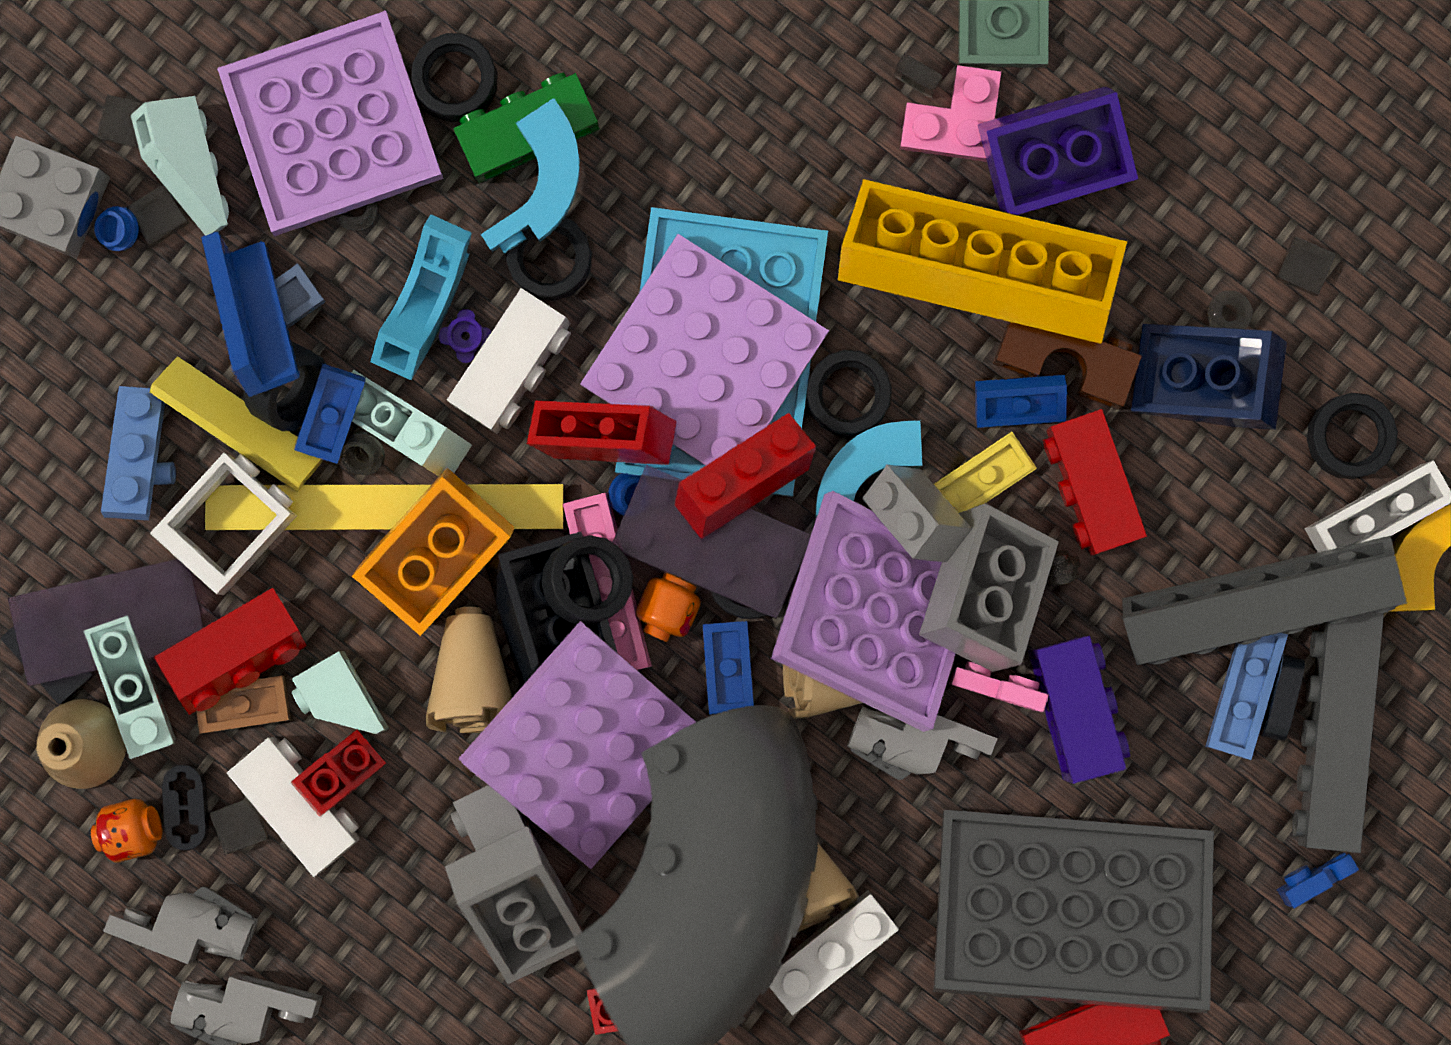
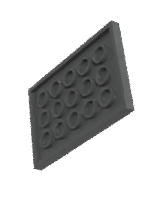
M944 810L942 815L933 992L1208 1013L1210 1011L1214 831Z

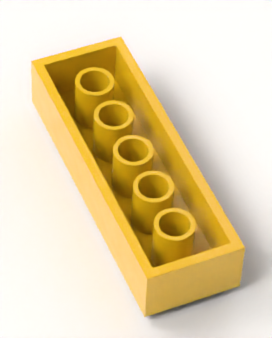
M863 179L841 247L838 280L1102 344L1127 241Z

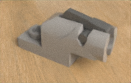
M862 706L847 746L850 747L851 752L895 779L902 780L911 773L916 775L935 773L949 739L955 741L953 751L978 760L980 752L988 755L992 754L998 738L939 715L936 717L933 729L923 732L888 714Z
M204 886L193 894L182 892L166 896L155 925L149 923L151 920L149 914L126 907L124 913L118 911L109 915L103 932L186 964L196 960L201 946L205 947V953L227 956L240 961L250 945L258 919L254 918L253 913L209 887Z
M238 972L229 977L225 991L221 990L222 985L200 984L185 980L177 994L170 1022L175 1025L176 1029L211 1045L249 1044L258 1042L265 1037L273 1008L279 1009L278 1016L280 1018L304 1023L305 1017L312 1019L318 1014L323 996Z

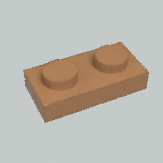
M285 675L257 679L254 683L244 688L236 687L221 696L219 702L210 709L201 712L196 711L199 734L291 720Z

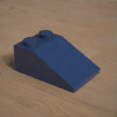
M1143 324L1139 355L1142 357L1136 371L1131 411L1140 414L1230 427L1276 430L1287 342L1273 331Z

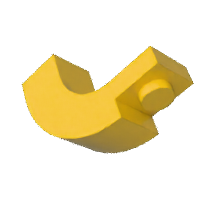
M1451 504L1406 527L1395 539L1393 548L1407 604L1399 605L1389 612L1435 610L1434 574L1440 557L1451 546Z

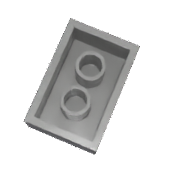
M985 503L959 513L972 529L949 560L941 563L919 635L995 672L1022 664L1059 541Z
M528 826L445 866L459 908L507 984L579 950L574 937L582 933L584 928L576 907Z

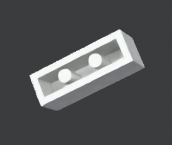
M521 288L447 401L495 434H498L502 427L509 429L521 411V407L517 404L526 390L533 392L542 381L546 373L542 366L550 354H559L566 345L571 335L567 331L570 322L565 316Z
M1433 460L1418 465L1304 529L1317 552L1392 536L1450 504L1451 490Z
M269 737L231 768L227 774L311 875L315 877L361 839L355 833L359 825L343 807L338 811L333 807L319 817L291 784V781L303 772V769L297 763L302 759L300 754L285 738L279 742L276 737Z
M867 890L855 903L837 914L781 959L780 963H782V966L770 988L793 1016L899 929L869 890Z

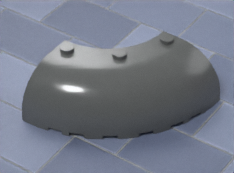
M746 706L712 715L689 725L641 752L648 772L652 798L651 824L644 854L633 878L616 903L592 926L574 937L595 989L627 1045L716 1044L731 1028L736 1029L745 1019L743 1015L748 1011L759 994H765L782 966L780 961L787 950L791 938H795L808 903L806 894L810 883L811 871L815 872L818 851V837L815 835V810H818L816 795L813 793L810 773L811 765L807 749L795 719L787 711L774 706Z

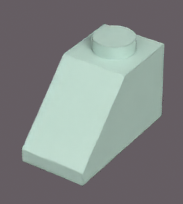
M338 651L292 678L297 688L291 692L304 714L311 711L314 718L374 734L383 733L389 729L344 651Z

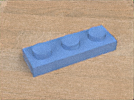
M119 386L101 513L104 518L149 521L165 403L151 394L150 388Z
M1281 632L1263 636L1258 641L1250 644H1235L1205 747L1252 760L1288 634Z

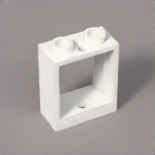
M223 453L150 532L152 536L218 595H225L297 517L288 508L293 503V500L275 484L267 489L255 477L260 473V470L242 454H239L234 459L231 455ZM232 473L277 516L236 561L224 571L179 529L228 475Z

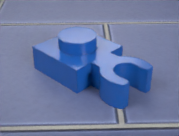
M1343 852L1319 868L1315 867L1310 870L1308 865L1292 871L1284 877L1287 884L1278 888L1277 891L1285 905L1296 908L1331 888L1333 883L1352 875L1359 869L1351 855H1346Z

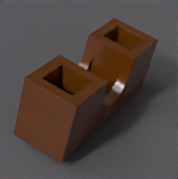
M1008 321L993 365L1026 377H1038L1047 356L1053 353L1069 354L1077 360L1082 371V379L1076 395L1119 410L1125 404L1142 356L1132 352L1134 347L1132 344L1120 339L1108 337L1107 342L1102 341V344Z

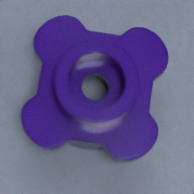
M464 309L458 312L457 319L453 320L448 327H443L440 330L439 340L444 345H450L456 352V357L460 362L469 363L473 361L475 352L483 346L491 334V330L487 327H482L475 320V314L471 310ZM464 332H468L470 334V338L468 340L462 339V334Z

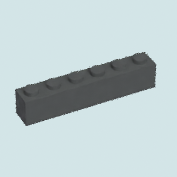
M1391 536L1122 598L1123 621L1136 665L1145 663L1153 665L1162 664L1180 655L1189 653L1206 654L1219 646L1233 643L1250 644L1258 641L1263 636L1281 632L1284 634H1294L1304 630L1307 626L1324 622L1331 624L1342 623L1350 619L1351 616L1368 612L1386 613L1399 605L1407 604Z
M1368 612L1359 614L1337 624L1320 623L1319 630H1313L1310 656L1316 657L1315 673L1308 676L1305 691L1306 701L1312 702L1310 720H1304L1301 732V744L1307 747L1306 765L1300 764L1297 774V790L1303 792L1301 810H1295L1292 824L1293 836L1298 837V845L1361 853L1384 613Z

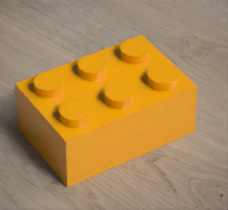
M446 468L359 564L352 577L421 636L510 539L514 526L451 470Z

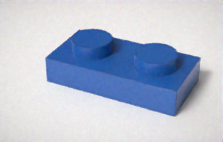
M322 363L295 443V451L336 464L338 463L366 377Z
M1065 375L975 381V418L977 428L1066 421L1067 383Z
M747 621L703 624L709 714H718L736 708L754 706Z

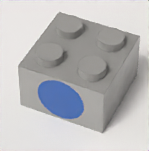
M16 136L0 173V229L77 259L110 177L99 168Z

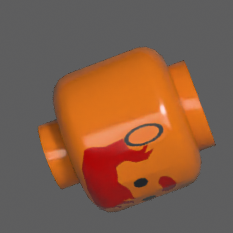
M664 573L662 578L655 577L650 579L636 608V616L639 620L646 623L643 632L664 642H668L670 635L676 637L686 636L701 606L699 596L694 593L697 587L668 573Z
M130 799L104 806L97 814L96 825H93L91 828V839L95 849L99 852L103 851L105 856L113 862H123L151 854L157 846V841L161 840L163 833L161 819L157 810L153 806H148L141 799Z

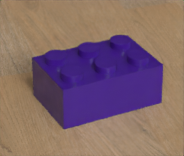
M1106 86L977 124L997 202L1002 212L1019 215L1138 179L1117 92Z
M1082 636L1028 650L1035 680L1040 683L1038 691L1048 694L1044 713L1063 780L1074 784L1126 770L1124 759L1130 757V750L1124 732H1118L1113 722L1112 714L1118 713V707L1112 688L1103 686L1100 670L1106 669V664L1100 644H1093L1090 636Z

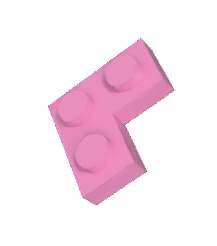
M957 65L950 109L907 103L900 149L987 162L977 124L995 119L1001 72Z
M968 661L966 662L965 669L953 668L949 681L950 685L1029 710L1044 711L1048 694L1038 692L1039 682L1017 675H1009L1008 682L990 678L992 671Z

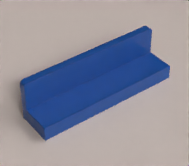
M218 231L201 237L232 370L248 397L298 379L299 371L268 248L265 243L258 242L230 252Z

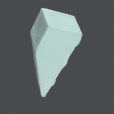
M189 96L143 103L131 114L141 158L205 236L217 231L219 232L228 225L229 209L225 197L220 195L216 180L218 165L214 154L209 152L205 137L207 131L206 117L203 111L198 109L196 97Z
M353 370V371L351 372V373H354V374L363 376V375H361L360 373H358V372L355 371V370ZM365 378V384L352 422L437 476H440L446 468L455 473L472 444L373 381Z
M128 615L84 630L129 758L132 759L174 744L176 737Z

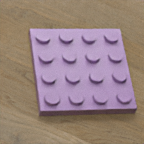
M386 11L217 68L271 233L274 236L443 179Z
M677 234L580 385L608 404L651 406L676 420L673 445L703 465H707L770 424L829 333V330L683 236Z
M835 491L824 494L771 659L923 732L932 730L956 654L919 635L942 562L913 559L872 510Z
M580 621L459 757V760L581 862L592 869L652 801L648 772L641 752L696 723V721Z

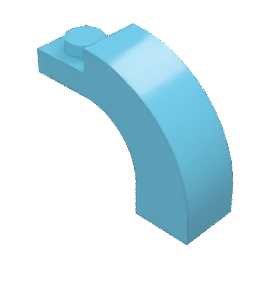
M554 98L516 123L517 128L537 158L539 168L538 182L532 196L521 208L480 234L492 252L500 247L503 253H506L527 239L523 231L529 227L538 241L541 242L562 222L575 198L580 174L578 146L572 127Z
M434 215L429 216L424 224L415 259L405 286L393 310L378 332L371 363L412 380L427 355L452 303L469 254L466 252L472 232Z
M920 420L882 424L866 430L849 441L832 459L824 473L817 492L815 517L818 516L824 494L835 491L854 501L859 487L871 476L882 472L887 464L920 468L922 466Z

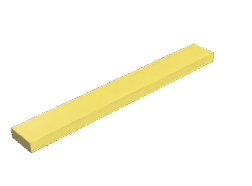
M466 484L514 526V530H564L563 484ZM219 485L205 501V530L207 531L264 530L277 516L245 485ZM264 485V486H265L267 489H269L272 485ZM288 485L276 486L293 500V503L288 508L297 515L285 530H391L431 485H303L298 492Z

